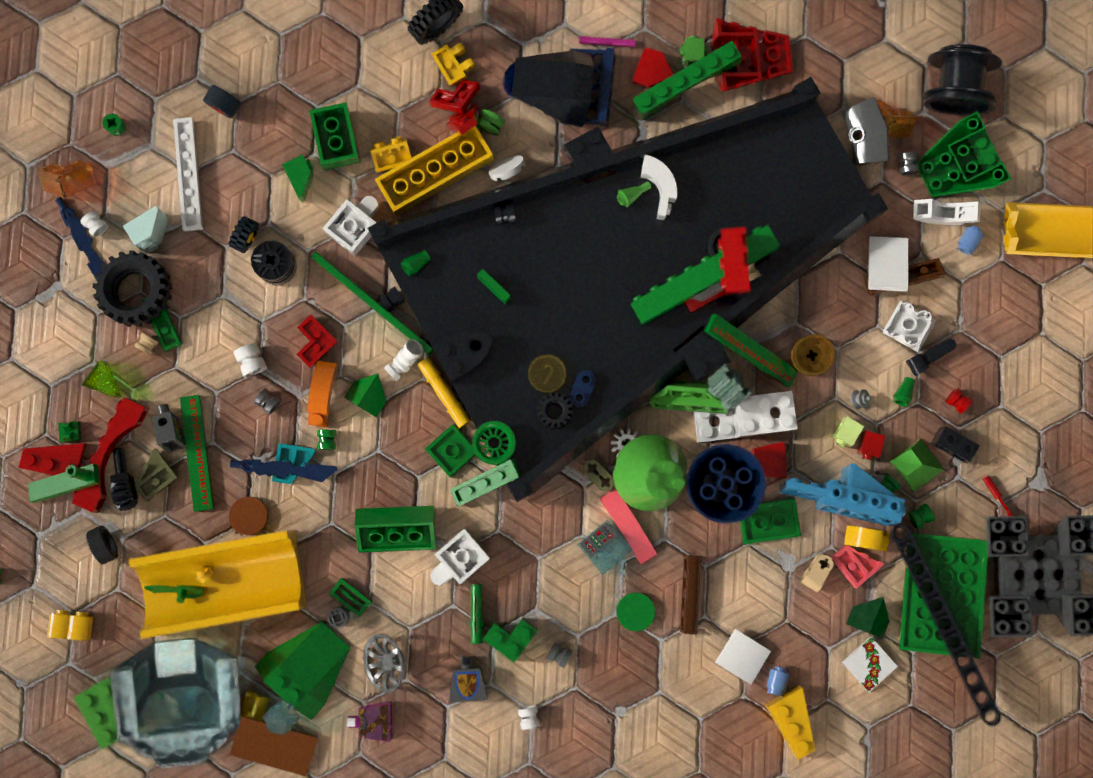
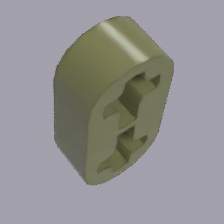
M589 460L584 464V473L600 490L608 491L614 486L613 477L599 462ZM589 463L590 465L596 464L597 467L595 469L599 473L597 476L594 472L588 473L587 470L589 468L587 465ZM600 475L604 479H610L609 487H602L600 485L602 483V481L598 478Z

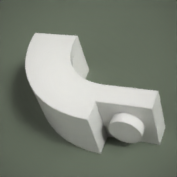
M645 155L640 178L653 182L658 188L660 201L657 219L664 220L666 215H670L671 204L668 202L675 203L677 199L676 182L673 174L664 163L652 156Z
M934 199L914 200L913 219L938 225H964V223L980 222L981 203H944Z

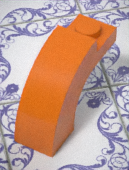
M318 361L316 364L308 399V425L325 428L329 425L330 400L336 381L337 363Z

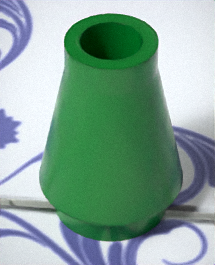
M424 250L404 258L401 266L408 276L415 275L431 259Z
M905 377L893 395V402L899 406L907 407L912 402L916 381L910 377Z

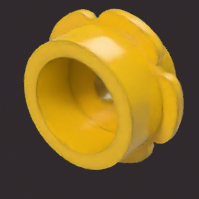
M204 565L196 572L198 575L196 580L204 583L214 573L210 569L211 566L207 568Z

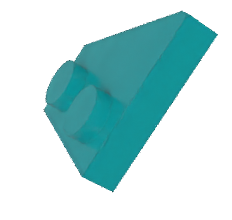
M279 443L275 461L290 462L292 466L305 467V463L311 460L316 453V449ZM274 474L272 481L292 485L298 476L288 474L285 478H281Z

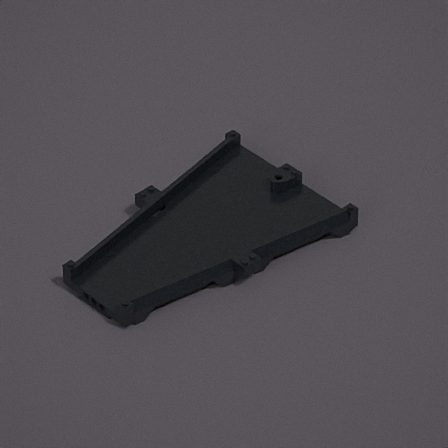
M812 77L796 84L791 92L611 150L599 126L564 144V151L571 162L570 164L388 223L383 219L368 227L372 238L476 428L478 429L486 422L498 421L506 424L514 433L516 448L509 460L515 459L522 476L507 483V486L517 503L537 492L568 464L653 395L675 380L686 369L695 383L719 370L725 364L728 365L731 360L721 343L704 332L712 314H717L735 328H738L834 248H837L860 228L876 220L888 210L879 193L873 196L870 194L817 102L821 92ZM645 155L652 156L664 163L673 174L676 182L677 199L675 203L668 202L671 204L670 215H666L664 220L657 219L660 201L658 188L653 182L640 178ZM614 170L613 175L580 185V180ZM647 181L651 184V189L643 192L629 207L622 206L618 202V190L640 186ZM507 204H513L516 223L503 222V224L496 225L494 206L500 205L505 208ZM758 226H769L780 247L754 262V267L760 271L762 276L750 283V293L726 294L691 314L686 304L682 303L643 326L630 304L634 302L633 298L640 294L646 295L650 293L652 287L657 284L664 285L667 283V279L675 274L679 276L685 273L684 269L693 264L697 266L702 263L701 259L709 255L708 243L715 231L721 228L745 227L746 237L753 234L752 230ZM718 239L715 243V250L717 254L719 253ZM425 250L431 260L415 275L408 276L403 270L401 262L404 261V258ZM482 269L511 295L510 300L506 304L477 278V274ZM699 329L702 330V332H700L696 337H694L691 341L684 345L680 350H678L676 353L674 352V349L681 345L695 332H697ZM480 342L482 344L481 349L473 351L471 349L472 343ZM551 356L563 364L565 379L559 389L553 392H542L532 385L529 379V370L536 359ZM583 370L591 371L595 375L596 382L587 405L583 408L572 406L571 419L563 427L554 429L543 425L537 413L540 400L545 395L555 392L563 394L569 399L577 375ZM585 376L582 378V381L588 383L590 379ZM579 394L575 399L580 402L583 400V396ZM553 403L547 408V413L552 418H558L562 415V407L557 403ZM491 429L492 434L494 435L495 429ZM498 429V434H497V436H499L500 433L502 432V431L499 430V429ZM486 431L485 434L490 436L489 431ZM492 438L489 441V447L497 448L500 444L497 438ZM509 440L502 443L509 444ZM504 446L501 447V448H503L505 451H507V449H508V447H504ZM498 450L500 456L504 454L501 450ZM494 451L493 457H497L496 451Z

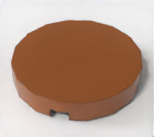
M255 497L238 499L231 506L229 512V521L232 528L243 535H253L260 532L268 521L266 505Z

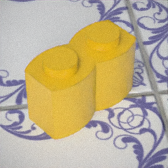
M57 610L56 613H50L47 637L80 641L91 640L94 616H88L89 612L76 611V615L69 614V610Z

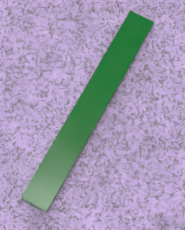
M317 252L313 253L311 258L405 337L409 340L418 341L428 356L432 354L433 348L320 254Z

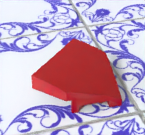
M644 48L632 79L634 85L651 88L674 75L663 52Z

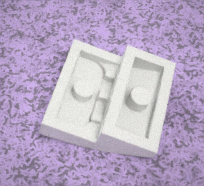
M735 629L715 663L747 683L752 684L771 651Z

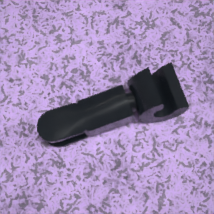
M948 339L924 354H918L906 360L914 376L921 374L929 368V364L954 350L957 346L956 341Z

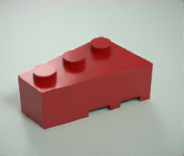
M746 228L721 229L722 238L718 239L719 250H723V258H720V270H724L725 278H721L722 290L726 289V294L750 293Z

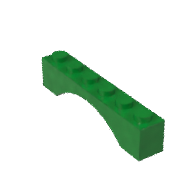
M733 41L634 97V106L642 120H645L692 87L740 65L742 56Z

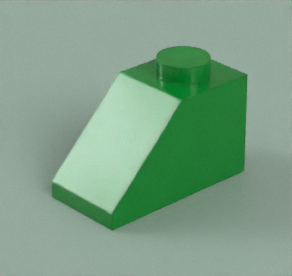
M300 155L282 164L297 197L303 202L306 199L314 177L311 171L314 167L310 159L306 160L303 155Z

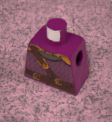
M392 701L361 706L358 711L359 716H348L347 727L359 728V737L386 742L392 740Z

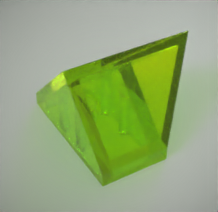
M98 361L81 385L115 398H121L122 396L108 362Z

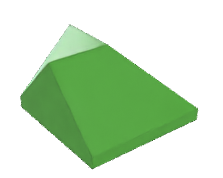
M919 439L890 460L912 492H915L944 470L922 439Z

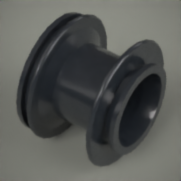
M955 44L942 47L927 58L932 66L941 69L939 87L929 89L923 94L925 99L924 106L927 109L941 114L969 116L977 111L979 115H983L995 110V103H997L998 97L994 93L984 90L986 72L999 68L1002 65V60L993 54L990 49L977 45Z

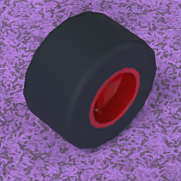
M211 85L203 98V101L208 106L230 119L233 118L241 105L238 99L216 85Z

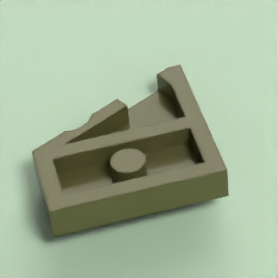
M157 448L152 450V455L135 484V488L145 501L151 500L179 478Z

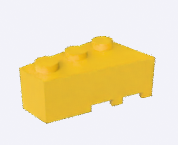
M797 685L783 693V696H778L765 704L795 758L800 760L815 751L804 692L801 686Z

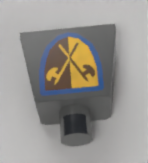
M169 405L158 406V415L152 417L157 445L168 453L186 448L185 437L179 418L170 412Z
M462 656L461 668L453 669L450 703L487 700L488 694L482 668L473 667L472 656Z

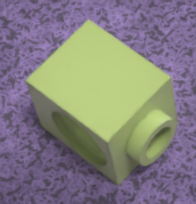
M848 416L844 417L832 438L836 439L835 443L843 448L846 446L851 447L864 426Z

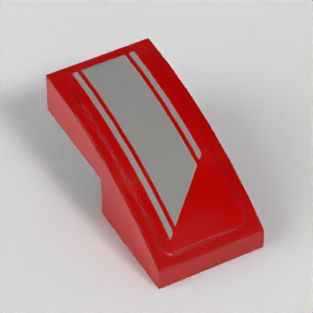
M721 282L684 303L691 314L708 305V303L726 295V291L722 290Z

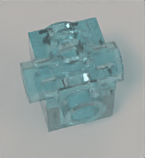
M278 701L263 716L267 729L272 733L282 735L290 731L291 727L300 719L292 703Z

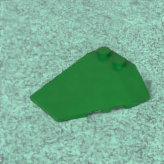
M321 621L267 652L256 664L255 669L264 682L294 710L312 720L325 706L351 647Z

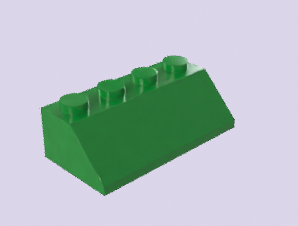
M434 506L356 509L354 527L359 553L436 550Z

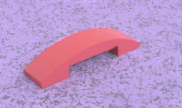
M614 489L600 498L639 563L642 564L657 555L643 529L617 490Z

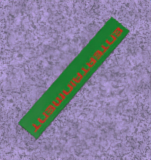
M712 314L704 332L783 386L790 388L797 374L796 369L717 314Z
M201 396L180 397L194 512L214 509Z

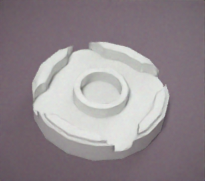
M511 156L495 163L488 172L494 181H498L497 178L500 177L501 180H506L520 173L521 167H525L526 164L522 156Z

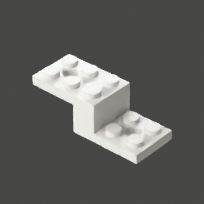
M792 391L748 396L737 407L730 409L728 414L693 412L697 443L798 429ZM776 407L779 409L780 415L778 418H773L770 415L771 408ZM710 417H718L719 425L717 427L710 425Z

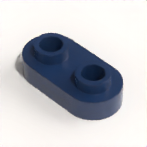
M583 370L576 377L569 397L570 403L575 408H583L589 401L596 382L595 375L591 371ZM587 376L589 377L590 381L588 383H584L582 381V378ZM579 394L583 396V400L580 402L575 399Z

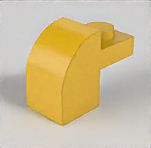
M847 525L844 545L887 552L889 544L888 532Z

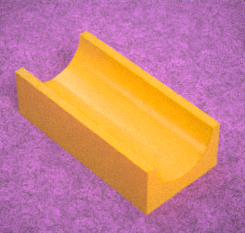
M286 530L129 559L130 568H133L137 573L144 595L145 621L140 631L141 639L295 611L307 607L295 530ZM204 565L207 568L211 566L210 569L214 573L204 583L196 580L198 577L196 572ZM150 585L172 587L190 585L203 587L204 594L195 599L185 598L184 603H178L176 601L177 593H153L144 589V587Z

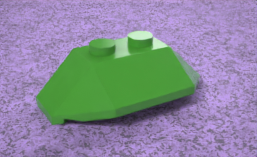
M684 380L670 382L650 398L652 409L719 414L729 413L721 404V399L710 394L707 389L710 387L709 384L701 381L696 383H688Z

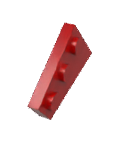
M476 102L473 103L463 114L455 113L450 116V121L446 125L450 130L460 135L465 134L478 124L477 115H479L478 110H480V107Z

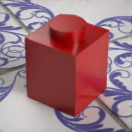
M863 431L857 454L862 455V459L869 461L880 458L885 435Z

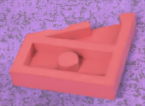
M848 545L843 546L830 557L854 588H858L884 566L883 562L876 561Z

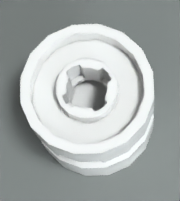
M257 343L247 344L233 352L237 362L242 363L240 367L244 377L256 375L267 369L265 361L262 357H259L261 352Z

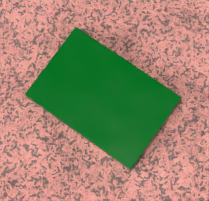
M791 498L761 503L752 515L740 521L743 544L800 537L801 531L796 499Z

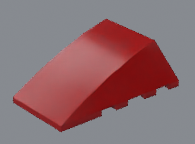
M716 18L711 43L712 52L733 41L742 56L740 65L714 77L722 92L793 72L789 35L769 30L762 31L758 30L757 27H746L739 25L737 22L730 23Z

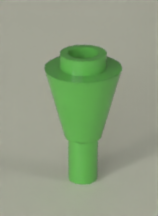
M647 181L640 186L618 190V202L622 206L629 207L643 192L651 189V184Z

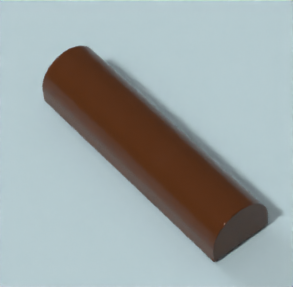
M936 258L908 265V286L945 277L946 273L940 259ZM866 276L865 285L870 296L888 291L868 289V276Z
M698 555L684 556L680 632L683 634L696 635L698 631L701 556Z

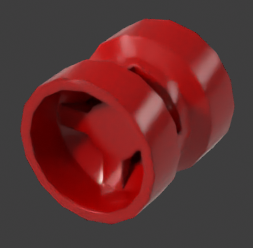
M958 387L945 400L949 406H955L959 414H962L973 401L971 397L962 394V390Z

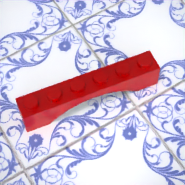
M124 397L117 403L116 413L107 424L108 430L100 438L99 448L90 459L91 464L98 465L100 484L75 491L72 504L92 513L100 512L107 497L105 472L109 457L115 446L125 435L142 425L150 408Z

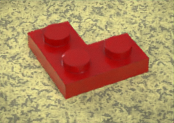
M463 79L454 92L437 89L429 100L430 106L463 114L480 90V85L478 82Z
M311 314L297 327L310 341L296 355L311 369L338 341Z

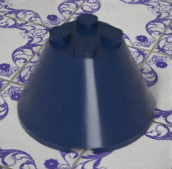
M719 444L707 448L693 460L687 473L686 488L692 505L702 516L717 523L728 524L742 521L758 509L766 490V479L760 462L748 450L732 444Z

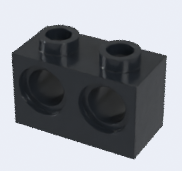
M947 426L940 427L930 443L962 463L971 462L980 446Z

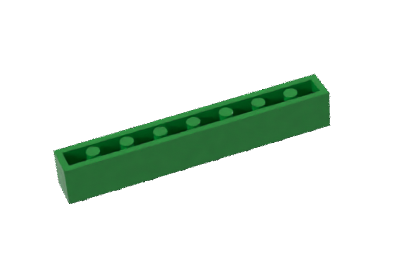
M763 225L758 226L752 230L753 234L746 237L748 266L780 247L768 225L765 227ZM718 250L719 253L713 257L711 255L701 259L702 263L694 266V264L684 269L685 273L669 277L664 285H655L650 289V293L646 295L640 294L633 298L634 302L630 304L643 326L721 282V278H725L724 270H720V258H723V250Z

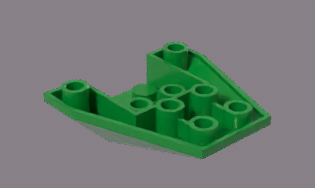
M978 111L959 120L916 162L919 165L920 176L931 198L991 189L1011 180L1004 163L1001 162L986 132V127Z

